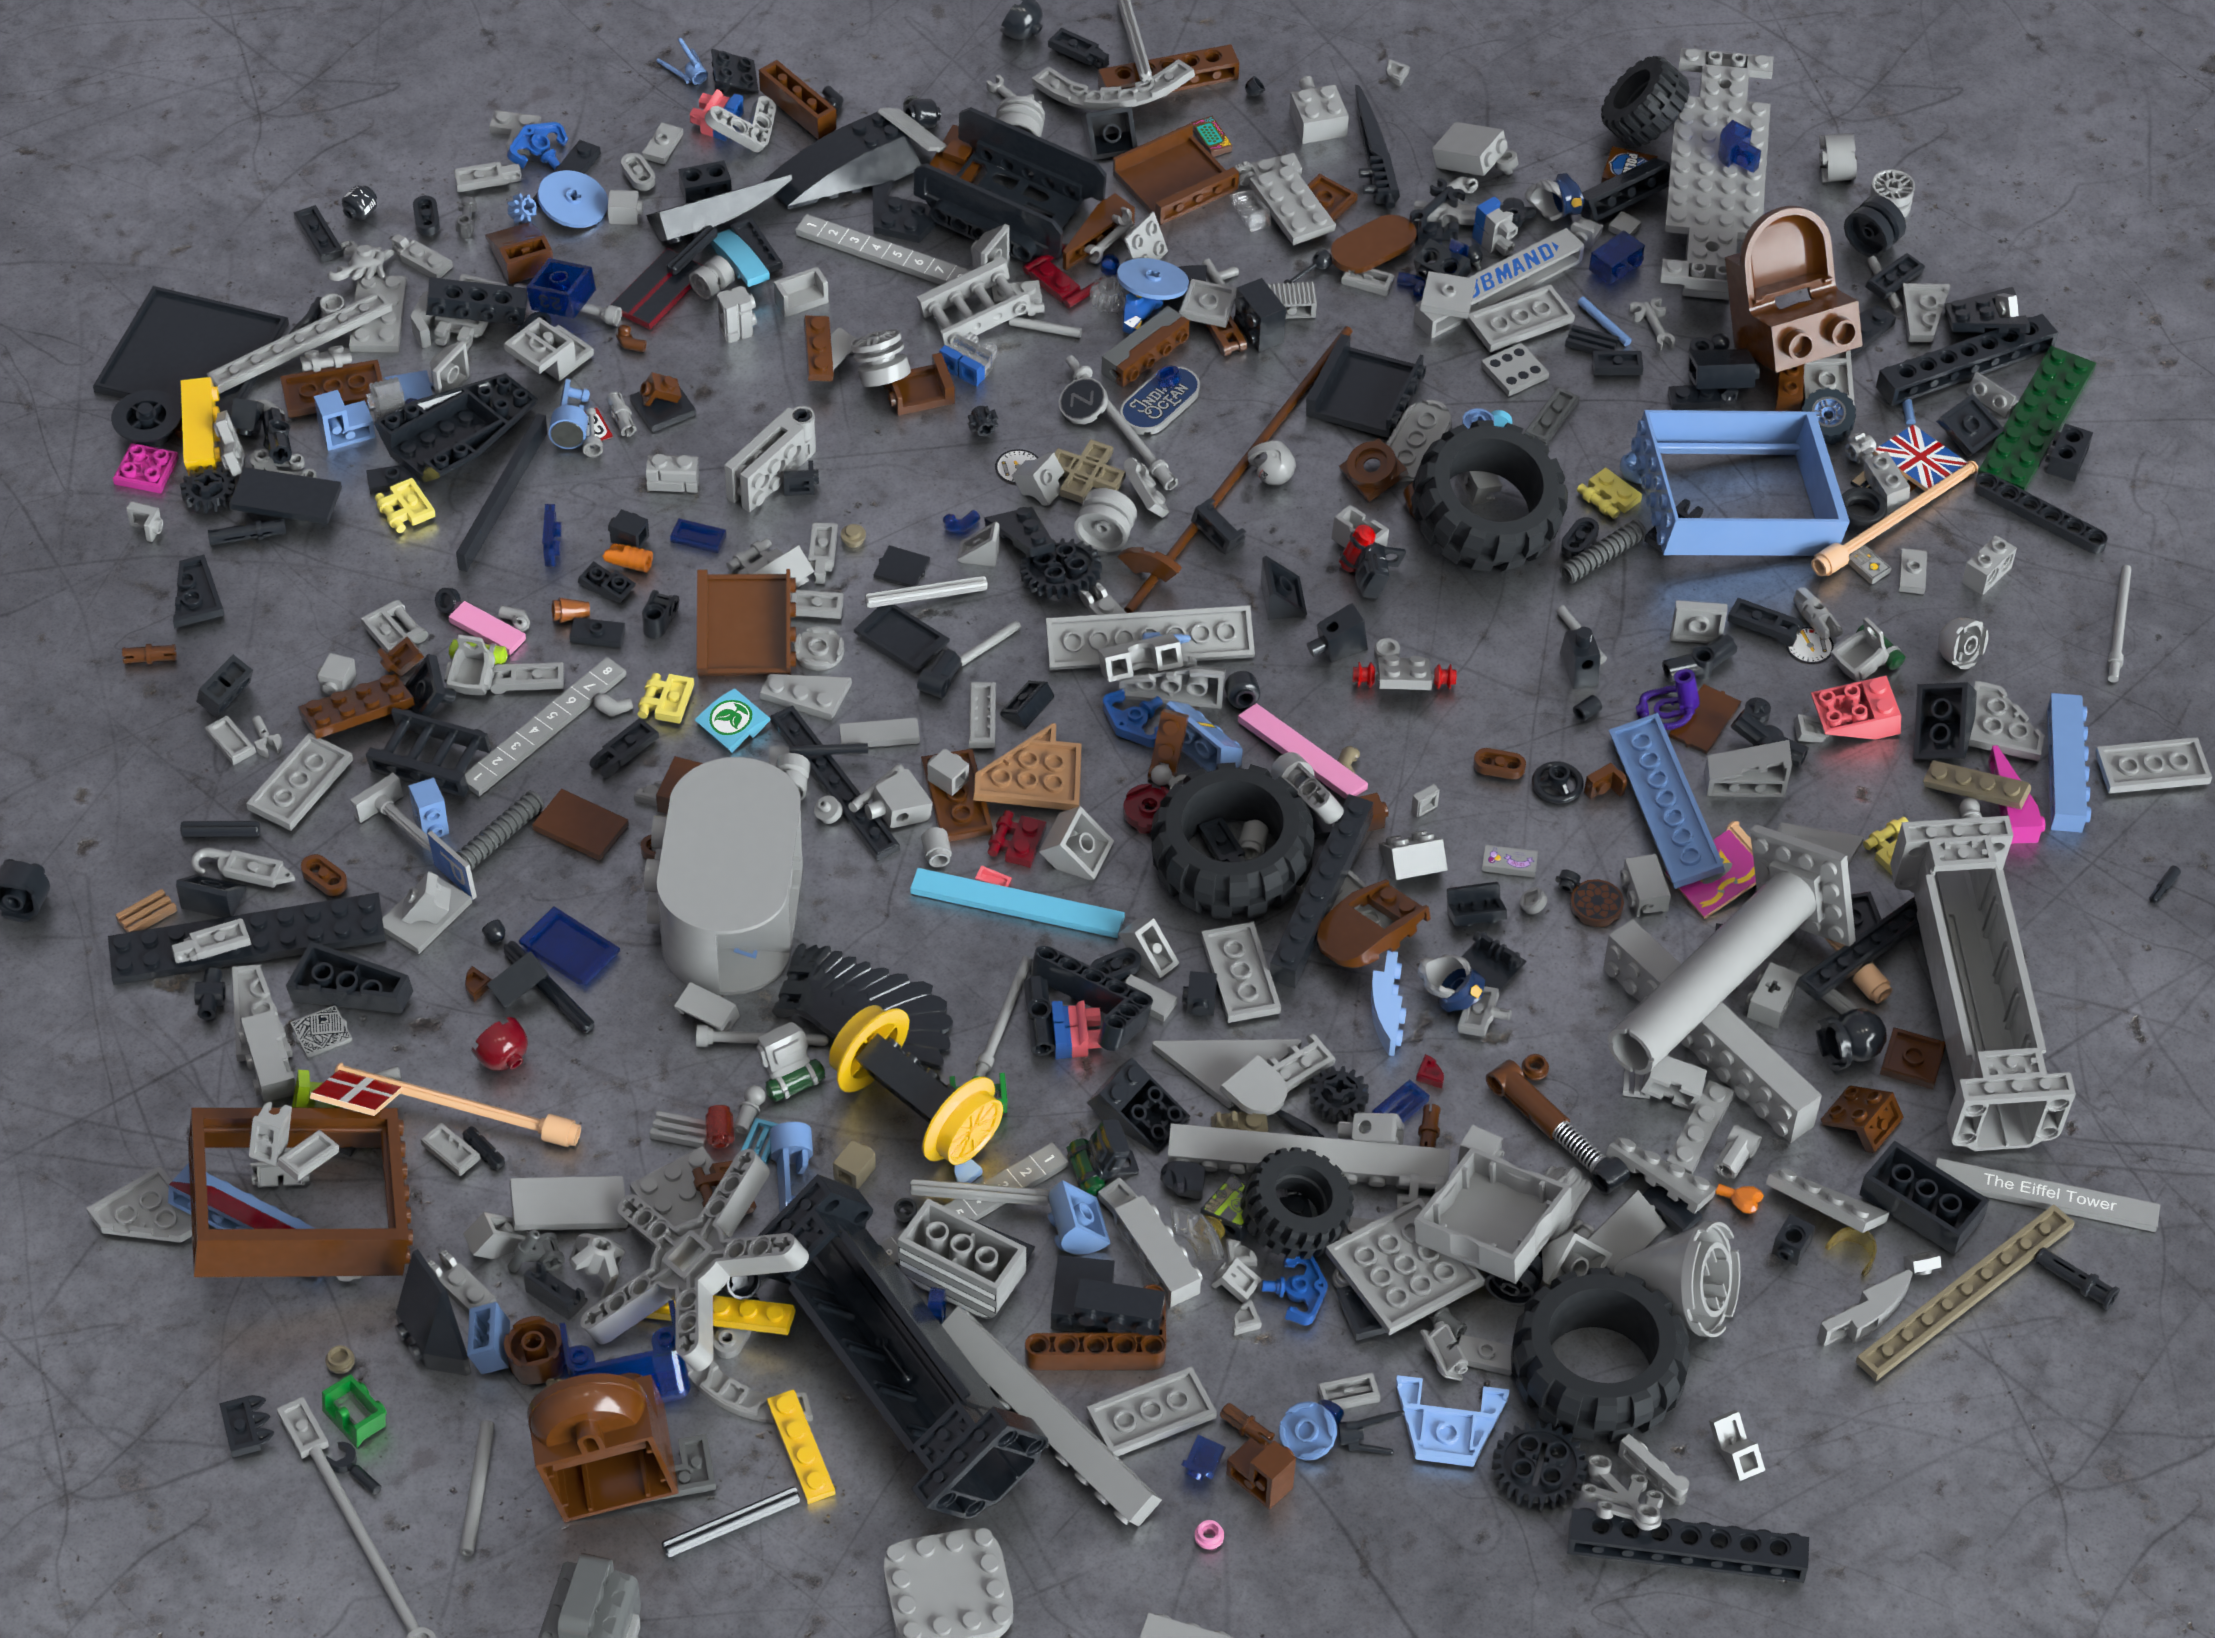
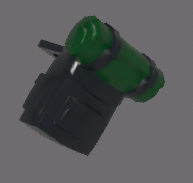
M1102 1120L1089 1141L1084 1138L1076 1139L1066 1147L1068 1152L1067 1159L1071 1162L1077 1177V1186L1093 1196H1097L1098 1191L1105 1187V1180L1117 1175H1131L1139 1172L1134 1154L1129 1149L1119 1120ZM1127 1159L1130 1166L1125 1168L1123 1165Z

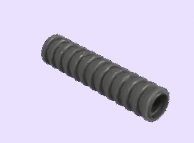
M1634 519L1601 541L1596 542L1595 545H1591L1572 559L1567 560L1566 563L1560 565V573L1563 579L1573 584L1583 576L1593 572L1594 569L1620 555L1623 551L1644 540L1647 534L1644 525L1639 520Z
M527 791L525 795L520 797V800L515 801L514 805H511L508 810H505L502 815L493 820L491 825H487L485 830H481L479 835L474 836L473 840H470L467 845H464L456 853L470 864V868L473 870L482 860H485L488 855L492 854V850H496L498 846L502 845L504 841L520 830L527 821H530L533 816H536L539 811L544 809L543 799L536 792Z

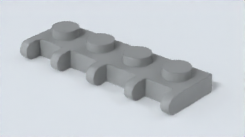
M1313 1033L1306 1037L1309 1045L1301 1050L1295 1044L1289 1046L1288 1052L1291 1056L1280 1062L1273 1056L1267 1059V1063L1284 1078L1287 1092L1319 1074L1320 1070H1325L1334 1065L1336 1058Z

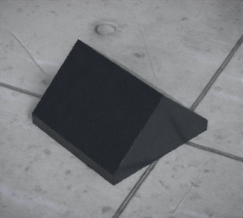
M1264 556L1262 558L1261 586L1268 620L1306 616L1307 610L1300 576L1268 556Z
M198 874L176 881L181 909L221 918L234 916L246 891V885Z

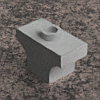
M427 872L415 887L409 889L404 899L401 921L409 924L416 921H428L437 925L449 911L451 889L437 882L438 875Z

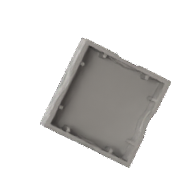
M1471 1147L1452 1171L1447 1183L1433 1195L1414 1219L1416 1243L1516 1284L1572 1210L1571 1186L1542 1174L1518 1168L1504 1159Z

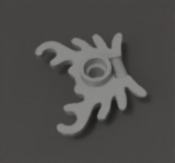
M343 241L340 243L342 249H345L344 255H351V261H349L348 267L338 266L337 273L329 271L327 274L328 279L341 281L352 276V280H357L366 275V279L369 280L376 272L380 278H385L383 263L394 255L395 252L391 249L382 251L380 246L377 248L371 247V245L359 246L353 241Z

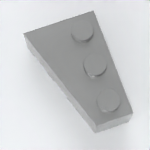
M274 1010L241 1018L242 1028L237 1030L241 1045L247 1044L249 1053L245 1054L248 1069H254L257 1079L252 1080L256 1096L261 1095L263 1103L293 1096L295 1079L289 1066L288 1055L284 1049Z

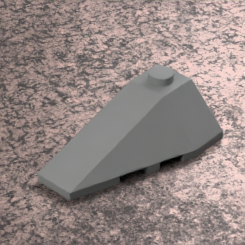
M1197 666L1134 675V677L1121 679L1119 681V690L1124 689L1125 699L1151 701L1156 696H1159L1163 703L1174 701L1189 704L1190 706L1222 709L1226 669Z

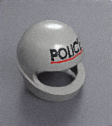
M1268 441L1256 445L1248 452L1250 465L1258 468L1256 474L1264 483L1281 485L1293 476L1296 467L1295 459L1284 443ZM1261 453L1267 455V459H1255V457Z

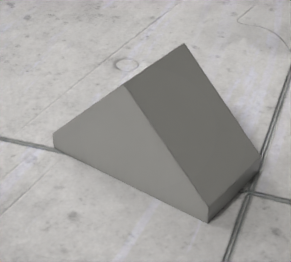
M994 522L962 540L957 560L960 563L996 567L999 552V523Z

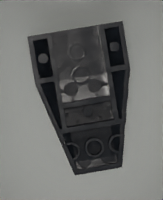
M877 111L829 133L806 147L764 179V182L791 175L792 180L774 195L787 209L817 203L818 198L827 196L829 199L839 197V193L851 191L854 194L862 192L863 187L871 185L873 187L892 179L894 181L913 173L914 169L921 164L909 136Z

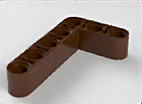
M1154 1284L1146 1285L1145 1287H1143L1147 1289L1164 1291L1162 1287ZM1166 1302L1159 1336H1144L1138 1333H1034L1025 1340V1364L1032 1370H1158L1163 1367L1166 1360Z

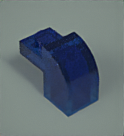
M1731 120L1722 129L1718 157L1726 167L1729 168L1735 163L1753 173L1759 168L1761 150L1750 145L1752 129L1734 120Z

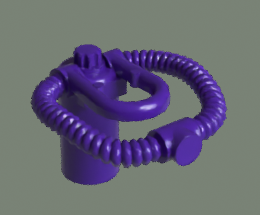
M1681 669L1674 675L1675 686L1669 685L1642 693L1639 703L1636 705L1637 716L1641 718L1649 716L1647 703L1649 698L1672 692L1677 693L1678 697L1664 698L1656 702L1654 705L1655 714L1658 713L1661 719H1670L1684 715L1677 721L1664 723L1665 730H1674L1688 723L1695 713V709L1700 705L1694 672L1690 669ZM1674 703H1679L1680 710H1673L1668 713H1663L1659 710L1661 706L1666 704L1674 706Z

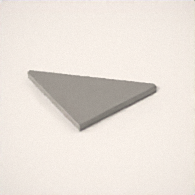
M1299 1039L1154 1041L1152 1049L1231 1109L1235 1104L1220 1091V1087L1225 1081L1257 1055L1266 1062L1272 1056L1278 1062L1291 1056L1288 1052V1047L1295 1044L1298 1048H1301V1041Z

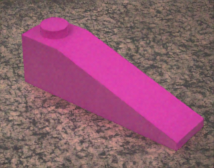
M1993 745L1988 760L1990 773L2020 780L1998 745ZM2030 793L2022 809L1998 804L2000 816H2009L2014 835L2011 844L2038 843L2041 832L2045 831L2044 816H2040L2038 805Z

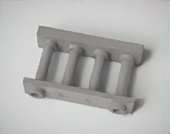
M1003 256L917 296L921 315L925 319L934 314L943 328L940 331L943 346L946 345L950 348L1018 315L1024 314L1031 310V303L1027 290L1016 294L1008 283L1007 279L1010 277L1007 262ZM998 284L1008 299L995 305L986 289ZM977 294L986 310L974 315L964 300ZM955 304L965 320L952 325L943 310Z

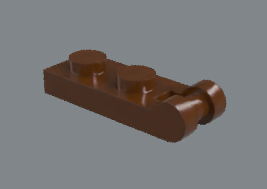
M1231 315L1226 328L1205 323L1218 344L1222 356L1231 355L1232 351L1236 350L1238 352L1247 350L1246 340Z
M1165 708L1161 711L1153 756L1147 776L1148 779L1152 780L1151 772L1153 768L1161 765V763L1169 764L1172 775L1177 776L1189 715Z

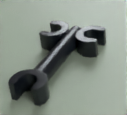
M1439 178L1437 180V187L1434 185L1430 186V194L1435 198L1422 210H1413L1410 213L1409 222L1412 223L1415 219H1420L1419 227H1425L1428 216L1447 199L1448 204L1456 208L1458 207V199L1464 201L1466 193L1462 189H1454L1452 186L1447 187L1446 180Z

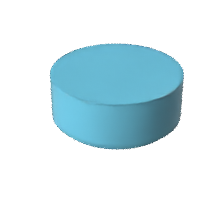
M1502 410L1491 412L1494 417V426L1504 427L1506 423H1513L1511 416L1507 412Z

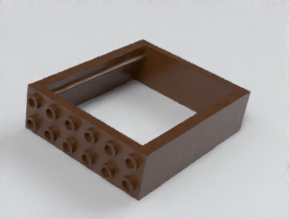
M191 1108L188 1159L194 1277L403 1276L405 1264L410 1263V1247L408 1246L413 1245V1229H408L407 1225L411 1223V1207H406V1202L409 1201V1185L404 1183V1180H407V1163H403L402 1158H405L406 1145L405 1141H401L400 1138L404 1133L403 1119H398V1108H383L375 1116L347 1108H292L289 1138L286 1148H294L318 1130L337 1143L339 1148L352 1146L353 1148H382L388 1228L209 1229L205 1148H250L253 1118L259 1115L262 1108ZM271 1108L269 1113L276 1115L280 1112L281 1108Z

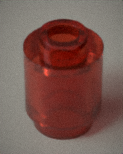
M726 1105L709 1107L708 1113L705 1115L706 1141L712 1144L714 1148H726L734 1141L733 1113L730 1112V1107Z

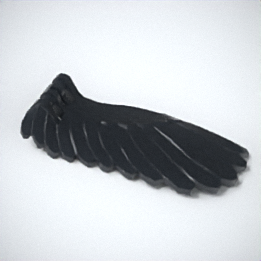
M804 943L797 946L787 971L788 979L783 982L778 994L779 1002H776L772 1012L774 1015L786 1018L798 1014L835 1039L844 1025L855 1014L868 1006L878 1005L885 1011L898 1008L906 1012L909 1017V1030L901 1049L905 1053L910 1052L921 1063L937 1068L944 1065L940 1052L948 1051L951 1046L949 1036L945 1035V1033L949 1032L952 1028L953 1020L950 1015L945 1013L947 1001L939 996L932 995L933 985L924 981L910 982L907 974L896 973L890 975L889 969L885 967L871 969L870 962L864 961L857 964L856 957L848 956L843 958L842 951H831L830 946L818 948L817 945H813L807 949Z

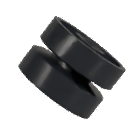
M1537 1255L1516 1284L1488 1273L1485 1280L1487 1290L1502 1302L1524 1306L1538 1290L1543 1277L1542 1259Z

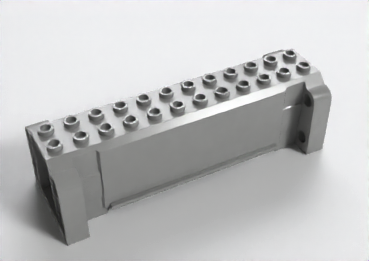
M2009 816L1902 822L1890 862L1895 887L1900 890L1913 892L1917 905L1918 923L1956 1088L1947 1117L1951 1142L1953 1145L1966 1146L1973 1151L2029 1148L2041 1141L2055 1139L2062 1132L2076 1095L2071 1072L2047 1074L2042 1055L2046 1053V1047L2003 870L2014 836Z

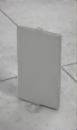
M887 107L878 110V113L927 151L940 152L944 151L947 147L945 143L901 109Z
M1637 1190L1587 1240L1613 1253L1605 1268H1610V1275H1614V1268L1621 1259L1643 1250L1667 1225L1656 1213L1655 1206L1650 1205L1640 1191Z

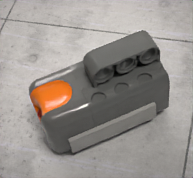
M581 1553L577 1563L568 1561L563 1563L538 1638H637L640 1630L639 1613L641 1610L637 1579L630 1574L614 1570L613 1560L605 1557Z

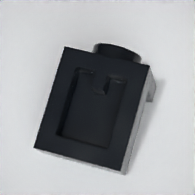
M808 460V470L783 471L785 496L815 495L814 484H819V469H813V460Z

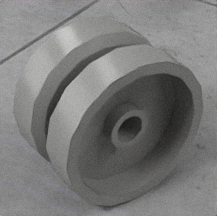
M1097 488L1088 492L1084 498L1081 511L1078 513L1074 523V530L1078 538L1084 541L1085 545H1092L1093 549L1103 552H1115L1122 549L1127 543L1130 530L1137 518V509L1126 495L1117 490Z

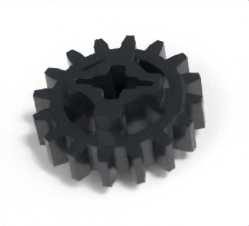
M209 465L208 469L205 470L202 466H199L198 472L191 470L190 477L184 476V483L180 484L182 500L186 501L187 507L194 506V511L196 512L203 508L204 513H208L211 508L217 512L218 506L226 508V501L230 502L236 488L234 477H231L230 471L223 472L221 466L214 470L212 465Z
M1331 1066L1329 1073L1323 1069L1320 1070V1077L1314 1076L1313 1082L1309 1086V1103L1314 1104V1112L1322 1110V1118L1325 1119L1330 1115L1333 1122H1336L1338 1117H1342L1343 1121L1347 1122L1349 1115L1354 1118V1113H1358V1111L1364 1112L1365 1105L1368 1104L1369 1086L1368 1084H1363V1075L1355 1077L1356 1070L1353 1069L1349 1073L1345 1072V1066H1342L1340 1071H1336L1335 1067Z

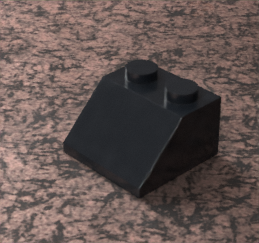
M1132 106L1081 114L1084 137L1092 160L1116 157L1138 147Z

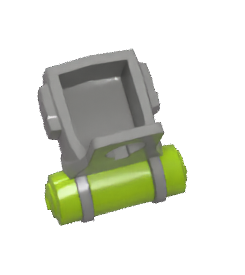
M457 635V639H453L449 646L450 659L453 660L448 662L444 678L447 684L446 687L466 695H486L487 690L491 688L494 678V665L505 664L507 661L506 647L494 643L491 645L485 644L483 639L479 637Z

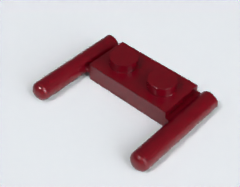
M1062 243V253H1063V250L1066 248V246H1065V244ZM1049 255L1039 256L1022 267L1026 275L1029 274L1033 281L1039 280L1040 286L1060 303H1064L1068 309L1108 284V280L1105 277H1101L1081 290L1080 285L1050 262L1054 257Z

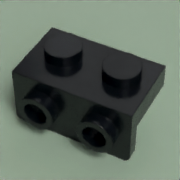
M1498 882L1447 889V913L1454 926L1469 927L1475 923H1496L1499 920L1507 919V909L1500 898V885Z

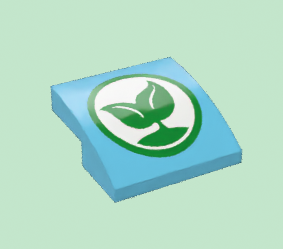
M736 689L718 698L695 719L699 726L731 753L749 735L754 738L771 720Z

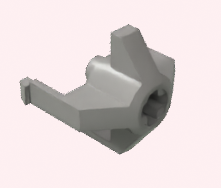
M584 1233L578 1235L572 1253L569 1256V1261L575 1270L583 1268V1271L588 1275H599L605 1283L600 1295L601 1301L612 1294L619 1276L618 1270L626 1251L619 1243L609 1238Z

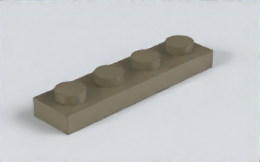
M1934 760L1923 779L1924 786L2016 809H2022L2031 791L2029 782Z

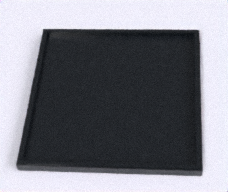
M153 286L94 383L93 390L95 393L121 399L137 391L158 390L173 396L180 404L182 411L181 380L205 378L207 373L280 339L289 324L288 317ZM259 375L220 393V400L216 401L219 411L227 410L231 419L233 399H246Z

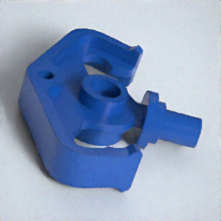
M557 122L525 125L510 145L507 152L508 159L515 164H519L521 169H524L528 159L524 155H519L517 150L528 149L532 154L541 156L540 160L542 163H549L556 170L561 163L555 157L556 151L553 148L550 150V141L547 135L555 133L557 136L556 141L564 147L568 141L564 127Z
M1124 689L1106 694L1103 698V711L1115 734L1141 745L1154 747L1158 726L1154 728V734L1147 735L1143 728L1148 718L1154 717L1155 710L1163 705L1162 699L1156 696L1151 701L1140 702L1139 707H1129L1121 711L1112 705L1114 703H1122L1125 700Z
M1297 1256L1295 1259L1284 1257L1283 1265L1286 1268H1294L1297 1264L1305 1265L1306 1271L1304 1275L1289 1277L1287 1281H1285L1284 1276H1280L1276 1281L1262 1280L1261 1291L1275 1292L1276 1295H1279V1298H1283L1284 1292H1286L1287 1297L1291 1301L1297 1303L1305 1302L1308 1308L1306 1312L1299 1311L1297 1307L1289 1306L1285 1319L1301 1325H1310L1315 1320L1323 1303L1328 1283L1314 1256L1311 1259L1304 1260L1300 1259V1256Z

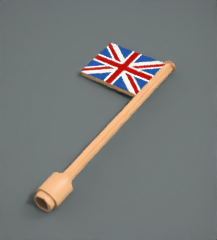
M1914 424L1876 448L1873 455L1876 456L1887 451L1902 475L1925 492L1844 545L1832 543L1817 553L1811 562L1814 572L1819 576L1833 574L1848 564L1850 553L1971 474H1976L1978 472V465L1971 460L1965 461Z

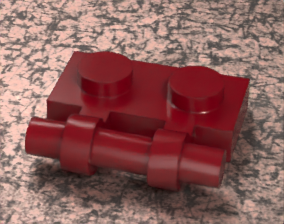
M1005 810L1003 815L998 818L996 823L997 830L990 837L987 852L993 857L997 856L999 851L1005 852L1006 862L1030 868L1046 831L1047 822L1021 815L1019 822L1016 823L1012 821L1014 813ZM1006 833L1013 835L1011 841L1005 839Z

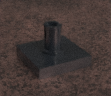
M427 654L405 684V687L413 696L415 706L409 707L408 710L426 717H430L439 703L452 705L456 698V691L454 689L444 688L438 659L435 655Z

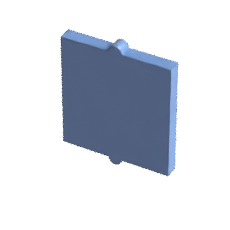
M427 370L384 377L387 388L385 392L386 396L389 397L391 409L401 408L414 400L433 395L431 390L433 389V383L429 381Z

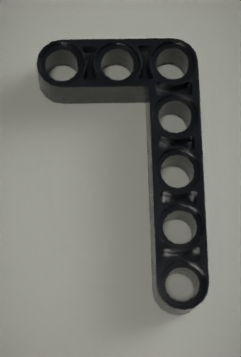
M1039 946L1035 949L1030 969L1031 976H1041L1047 979L1049 987L1078 1001H1084L1086 1005L1092 1008H1100L1101 1012L1107 1014L1103 1019L1098 1038V1044L1102 1048L1109 1051L1120 1050L1147 1025L1153 1003V998L1150 995L1052 947Z

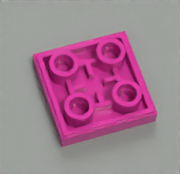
M131 443L113 477L114 485L161 494L179 459L178 452Z

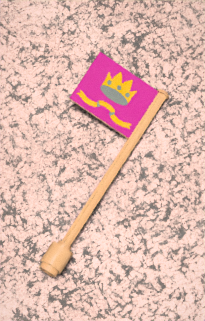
M1738 821L1730 822L1726 827V831L1713 840L1723 862L1725 872L1677 888L1704 920L1756 885L1751 838L1739 826L1740 823ZM1666 871V872H1665V875H1666L1667 878L1670 880V877H1669V875H1668V872ZM1825 938L1835 951L1845 946ZM1873 963L1865 965L1854 974L1853 982L1869 1000L1881 1003L1892 993L1893 989L1890 987L1889 980Z

